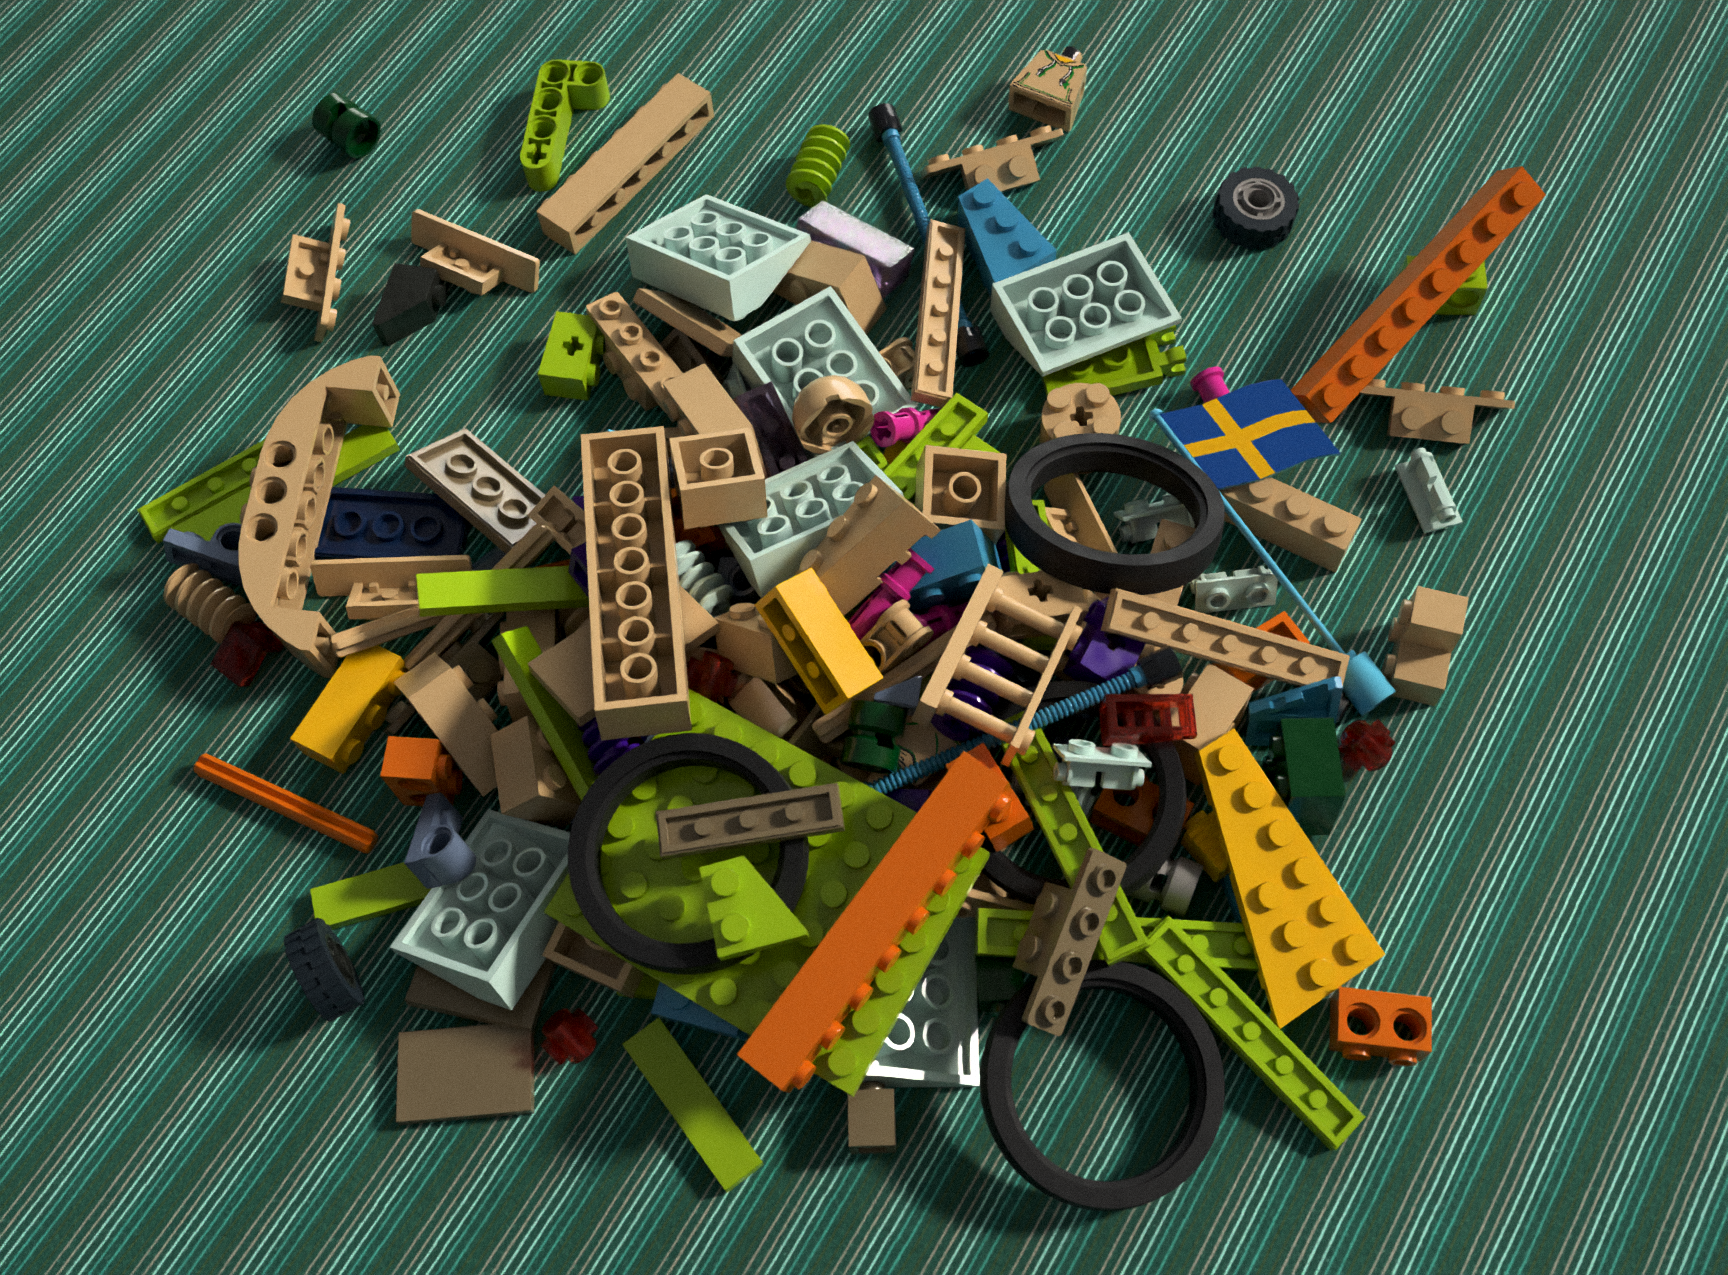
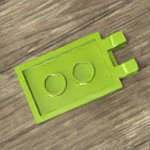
M1171 326L1051 374L1041 376L1046 395L1048 396L1049 392L1053 389L1068 384L1101 383L1109 389L1110 394L1113 396L1163 384V374L1171 377L1185 375L1184 363L1187 362V357L1183 345L1168 349L1165 352H1159L1158 345L1163 346L1176 343L1173 331H1176L1177 326Z

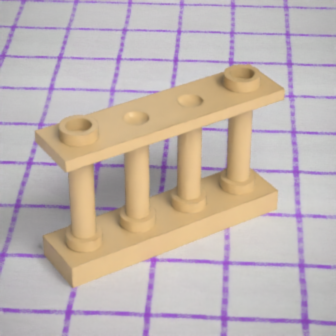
M988 564L911 720L928 728L934 713L942 717L944 713L953 716L1008 743L1009 745L1000 764L1009 767L1015 754L1019 753L1024 756L1036 732L1028 727L1064 649L1072 651L1083 628L1076 625L1082 608L1075 605L1065 624L1003 595L1004 590L997 587L1004 571ZM985 610L994 613L995 610L1057 639L1050 656L1047 657L986 628L988 623L981 620ZM979 643L1041 673L1034 691L1025 689L970 662L971 657L964 654L968 644L977 647ZM954 678L960 681L961 678H964L1024 707L1025 710L1018 726L1010 725L953 697L954 692L947 689L951 679Z

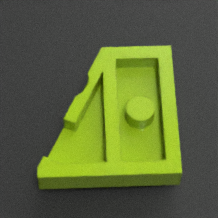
M745 856L699 867L716 950L721 961L809 938L806 928Z

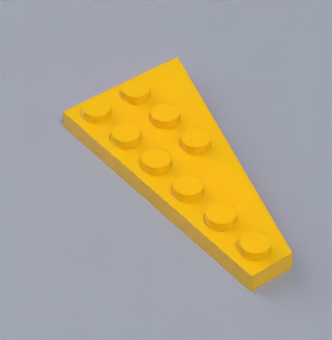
M1235 728L1194 753L1208 805L1213 808L1219 829L1217 836L1221 850H1225L1230 867V881L1248 943H1251L1259 968L1257 975L1261 989H1265L1271 1010V1013H1269L1270 1020L1281 1029L1386 954Z

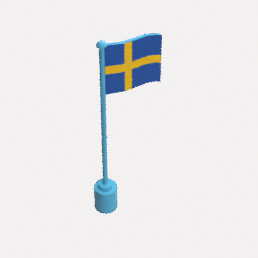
M1282 379L1250 384L1201 405L1163 413L1161 409H1153L1149 413L1150 422L1155 420L1179 453L1205 472L1218 490L1258 482L1306 461L1341 455ZM1221 494L1226 514L1332 651L1345 654ZM1354 650L1346 653L1350 658L1342 691L1360 715L1364 716L1397 691L1365 651L1357 655Z

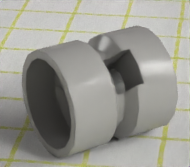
M1169 855L1166 862L1157 872L1158 874L1168 876L1166 883H1161L1153 876L1145 885L1129 896L1146 903L1151 902L1153 899L1159 900L1161 909L1184 917L1204 865L1183 856L1173 860Z

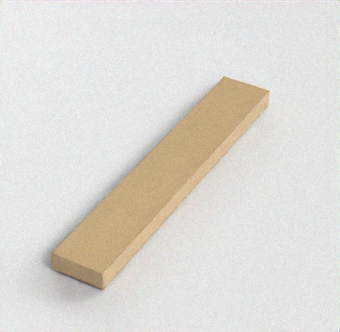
M930 219L926 230L911 400L943 408L953 396L966 228Z
M1113 588L1110 591L1101 631L1161 648L1169 645L1173 651L1298 687L1334 676L1341 677L1343 685L1350 658L1346 654L1118 588Z

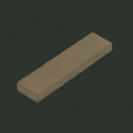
M838 783L656 812L660 857L663 860L845 831Z

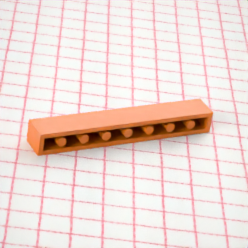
M1522 166L1496 171L1295 384L1291 392L1315 422L1332 423L1546 196Z
M963 751L755 1029L737 1056L780 1090L790 1093L794 1087L800 1090L809 1081L816 1070V1066L812 1063L823 1047L829 1051L840 1039L845 1030V1027L841 1025L842 1021L851 1009L856 1012L859 1011L870 998L873 992V988L869 986L880 970L887 973L895 964L902 952L898 945L908 932L915 935L923 926L930 914L926 907L936 894L943 897L951 888L957 878V874L953 872L963 857L970 860L979 850L985 839L981 833L991 819L998 822L1007 812L1012 803V799L1008 797L1011 789L1007 780L967 752Z

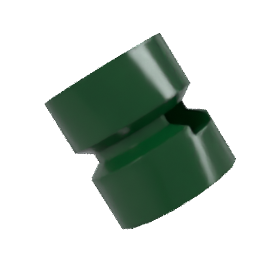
M338 92L330 93L323 97L313 112V128L328 141L335 143L339 149L350 157L362 158L376 147L380 139L381 125L379 121L364 109L359 108L356 103Z
M852 701L847 725L853 733L844 739L840 763L848 767L873 773L896 774L901 749L895 743L896 740L904 737L908 712L896 706L879 702Z

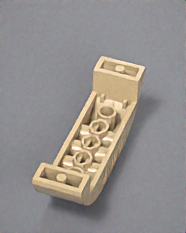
M370 355L332 368L309 382L291 398L276 417L265 438L257 467H254L250 474L251 491L248 503L242 506L240 512L242 526L238 543L239 570L243 588L253 609L294 657L324 678H332L336 672L339 657L333 651L330 637L336 632L320 612L302 609L311 576L310 566L315 559L314 552L315 548L318 547L347 423L393 427L400 393L380 356Z

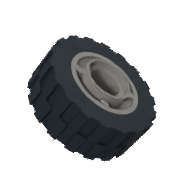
M1255 166L1253 168H1240V171L1230 173L1228 178L1224 179L1221 183L1212 212L1213 218H1215V227L1220 230L1221 235L1225 239H1229L1236 246H1243L1244 249L1265 250L1267 247H1275L1280 241L1283 242L1287 238L1288 233L1292 229L1300 205L1298 204V193L1295 192L1294 185L1291 182L1289 183L1285 176L1275 173L1272 169H1262Z

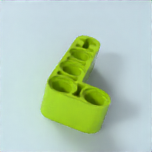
M550 60L541 66L538 72L520 153V161L527 183L534 191H548L556 186L559 180L573 110H598L608 104L610 92L604 68L599 63L592 61Z

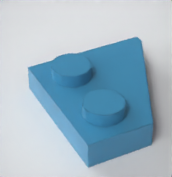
M1334 676L1249 702L1244 728L1245 745L1269 746V738L1271 735H1276L1281 719L1334 718V723H1336L1343 690L1341 677Z

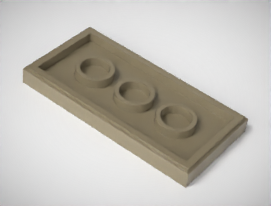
M466 428L405 456L404 466L504 553L507 554L536 524L528 514L545 494Z

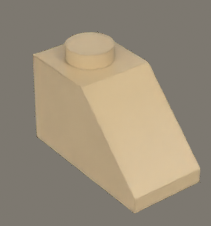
M735 671L727 683L729 686L728 703L737 715L779 738H782L798 721L793 689L783 681L775 684L739 671Z

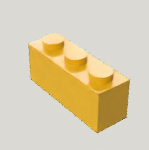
M812 567L776 585L754 604L825 715L858 697L883 679L873 659L866 652L851 629L849 622L844 618Z
M379 645L346 656L290 739L303 754L344 774L350 764H354L360 758L364 749V743L372 731L378 729L384 722L387 709L394 698L402 694L394 684V681L409 671L405 667L402 657Z

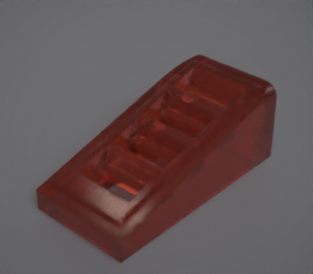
M1105 694L1099 706L1103 746H1111L1112 743L1116 742L1135 745L1195 739L1197 737L1193 694ZM1170 708H1178L1179 726H1172ZM1159 709L1161 726H1154L1153 710ZM1135 711H1141V727H1136ZM1118 713L1123 714L1124 727H1118Z

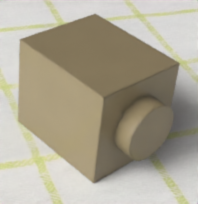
M863 1082L854 1097L848 1094V1146L850 1154L896 1153L894 1089H885L884 1083Z

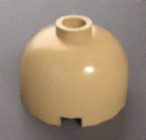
M837 375L820 377L805 386L794 401L792 414L793 425L803 447L817 454L831 451V448L840 442L846 441L847 444L851 441L855 443L860 441L874 425L875 418L872 414L873 408L861 386L845 376Z

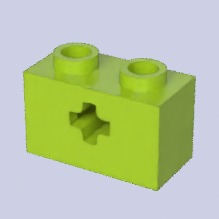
M556 311L537 374L545 395L589 401L592 387L598 386L600 380L599 362L601 355L606 353L605 336L589 315Z

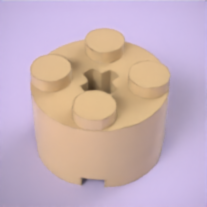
M1073 383L1055 388L1049 392L1042 409L1039 442L1041 444L1062 436L1084 433L1118 435L1121 423L1120 408L1110 394L1109 389L1101 383ZM1078 472V474L1092 473V472Z

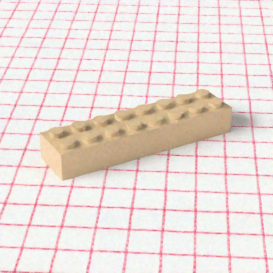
M664 426L581 434L594 711L601 740L692 730L669 459Z

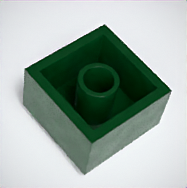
M1334 718L1281 719L1276 735H1271L1269 738V756L1263 757V772L1271 781V784L1305 835H1330L1346 797Z

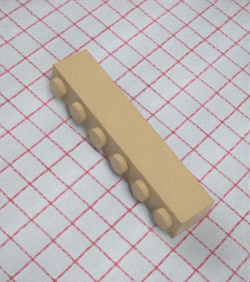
M679 73L668 83L664 84L646 105L641 106L622 128L615 131L612 138L599 151L594 152L575 174L570 175L560 189L550 198L543 201L540 208L536 211L543 234L576 255L714 117L711 93Z

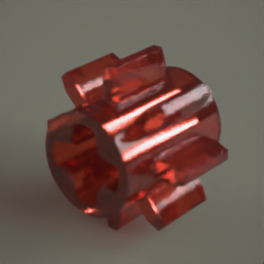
M704 651L701 660L691 656L687 664L688 682H691L688 688L715 703L718 702L721 694L731 698L739 680L736 678L737 674L731 672L734 663L730 659L712 651Z
M1378 719L1371 726L1365 720H1357L1344 729L1341 735L1342 745L1338 749L1344 754L1343 760L1354 771H1358L1364 766L1370 772L1383 768L1390 761L1393 754L1391 747L1395 745V741L1389 736L1391 732Z
M567 1008L561 1009L554 1013L544 1024L542 1033L547 1039L540 1046L558 1065H561L566 1059L571 1064L580 1063L591 1054L596 1046L597 1041L591 1034L598 1029V1026L580 1008H577L573 1014Z

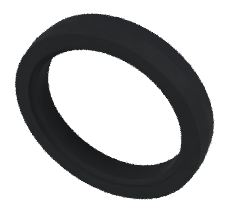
M1084 433L1062 436L1041 443L1029 450L1017 461L1006 487L1005 527L1018 551L1033 565L1054 578L1095 592L1110 594L1111 589L1118 588L1139 595H1148L1181 587L1199 577L1208 568L1222 538L1225 518L1224 503L1219 490L1208 475L1182 455L1158 444L1130 436ZM1109 472L1126 475L1151 483L1178 499L1190 513L1195 525V532L1182 544L1163 552L1151 554L1105 552L1078 544L1052 530L1037 514L1031 497L1044 483L1066 474Z
M1075 680L1049 682L1036 712L1040 709L1044 710V707L1049 708V705L1054 706V703L1059 704L1061 700L1064 702V699H1069L1070 696L1075 697V694L1080 695V692L1085 693L1087 689L1090 691L1091 687L1095 688L1096 685L1100 686V684ZM1035 685V686H1032V687H1028V688H1026V689H1028V690H1030V691L1033 692L1034 689H1035V687H1036V685ZM1121 692L1120 695L1115 694V697L1110 696V699L1105 698L1103 702L1100 700V703H1095L1094 706L1084 707V710L1079 709L1077 713L1105 719L1129 733L1142 746L1157 775L1159 803L1153 825L1141 845L1131 856L1123 861L1126 863V870L1120 886L1127 897L1145 885L1161 869L1171 854L1183 825L1187 795L1183 767L1170 736L1150 711L1133 698ZM1005 699L992 708V716L1003 721L1024 711L1025 708ZM970 734V738H969L968 740H970V742H971V739H972V738H975V739H976L977 736L982 737V736H981L982 734H980V735H971V734ZM997 744L995 748L991 747V750H989L992 757L1000 747ZM982 831L981 834L985 839L981 848L990 852V857L982 872L1008 894L1023 902L1035 905V901L1041 894L1045 882L1071 889L1066 880L1043 877L1019 867L1001 851L996 852L985 832Z
M682 733L656 738L631 749L611 763L593 782L583 797L572 824L568 844V871L575 899L584 917L594 932L611 949L629 961L652 970L672 974L694 975L725 969L747 959L756 952L721 961L718 958L714 938L694 943H669L649 938L630 928L613 908L606 894L601 875V849L612 816L624 799L639 785L660 773L679 767L707 766L726 770L746 780L762 795L792 790V788L768 761L748 747L716 735ZM808 837L779 842L778 864L770 887L792 913L798 904L806 882L809 864Z
M1090 960L1079 990L1102 989L1118 992L1140 1001L1155 1012L1172 1031L1182 1049L1189 1073L1190 1099L1186 1119L1178 1138L1157 1163L1140 1174L1123 1180L1106 1182L1085 1179L1060 1168L1043 1155L1025 1132L1015 1109L1011 1085L1012 1064L1017 1044L1028 1025L1022 1021V1016L1038 978L1035 977L1014 994L1004 1006L992 1026L982 1055L980 1067L981 1103L989 1131L998 1149L1013 1169L1029 1184L1042 1193L1077 1208L1092 1211L1126 1210L1155 1201L1173 1191L1185 1182L1205 1159L1213 1145L1223 1114L1225 1099L1223 1066L1215 1039L1206 1021L1193 1003L1173 984L1161 976L1130 963L1118 962L1109 967L1106 960Z

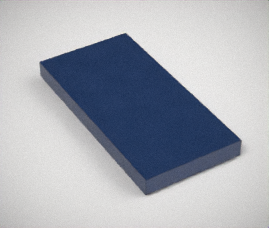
M332 487L318 547L315 548L314 560L464 555L470 522L434 493Z

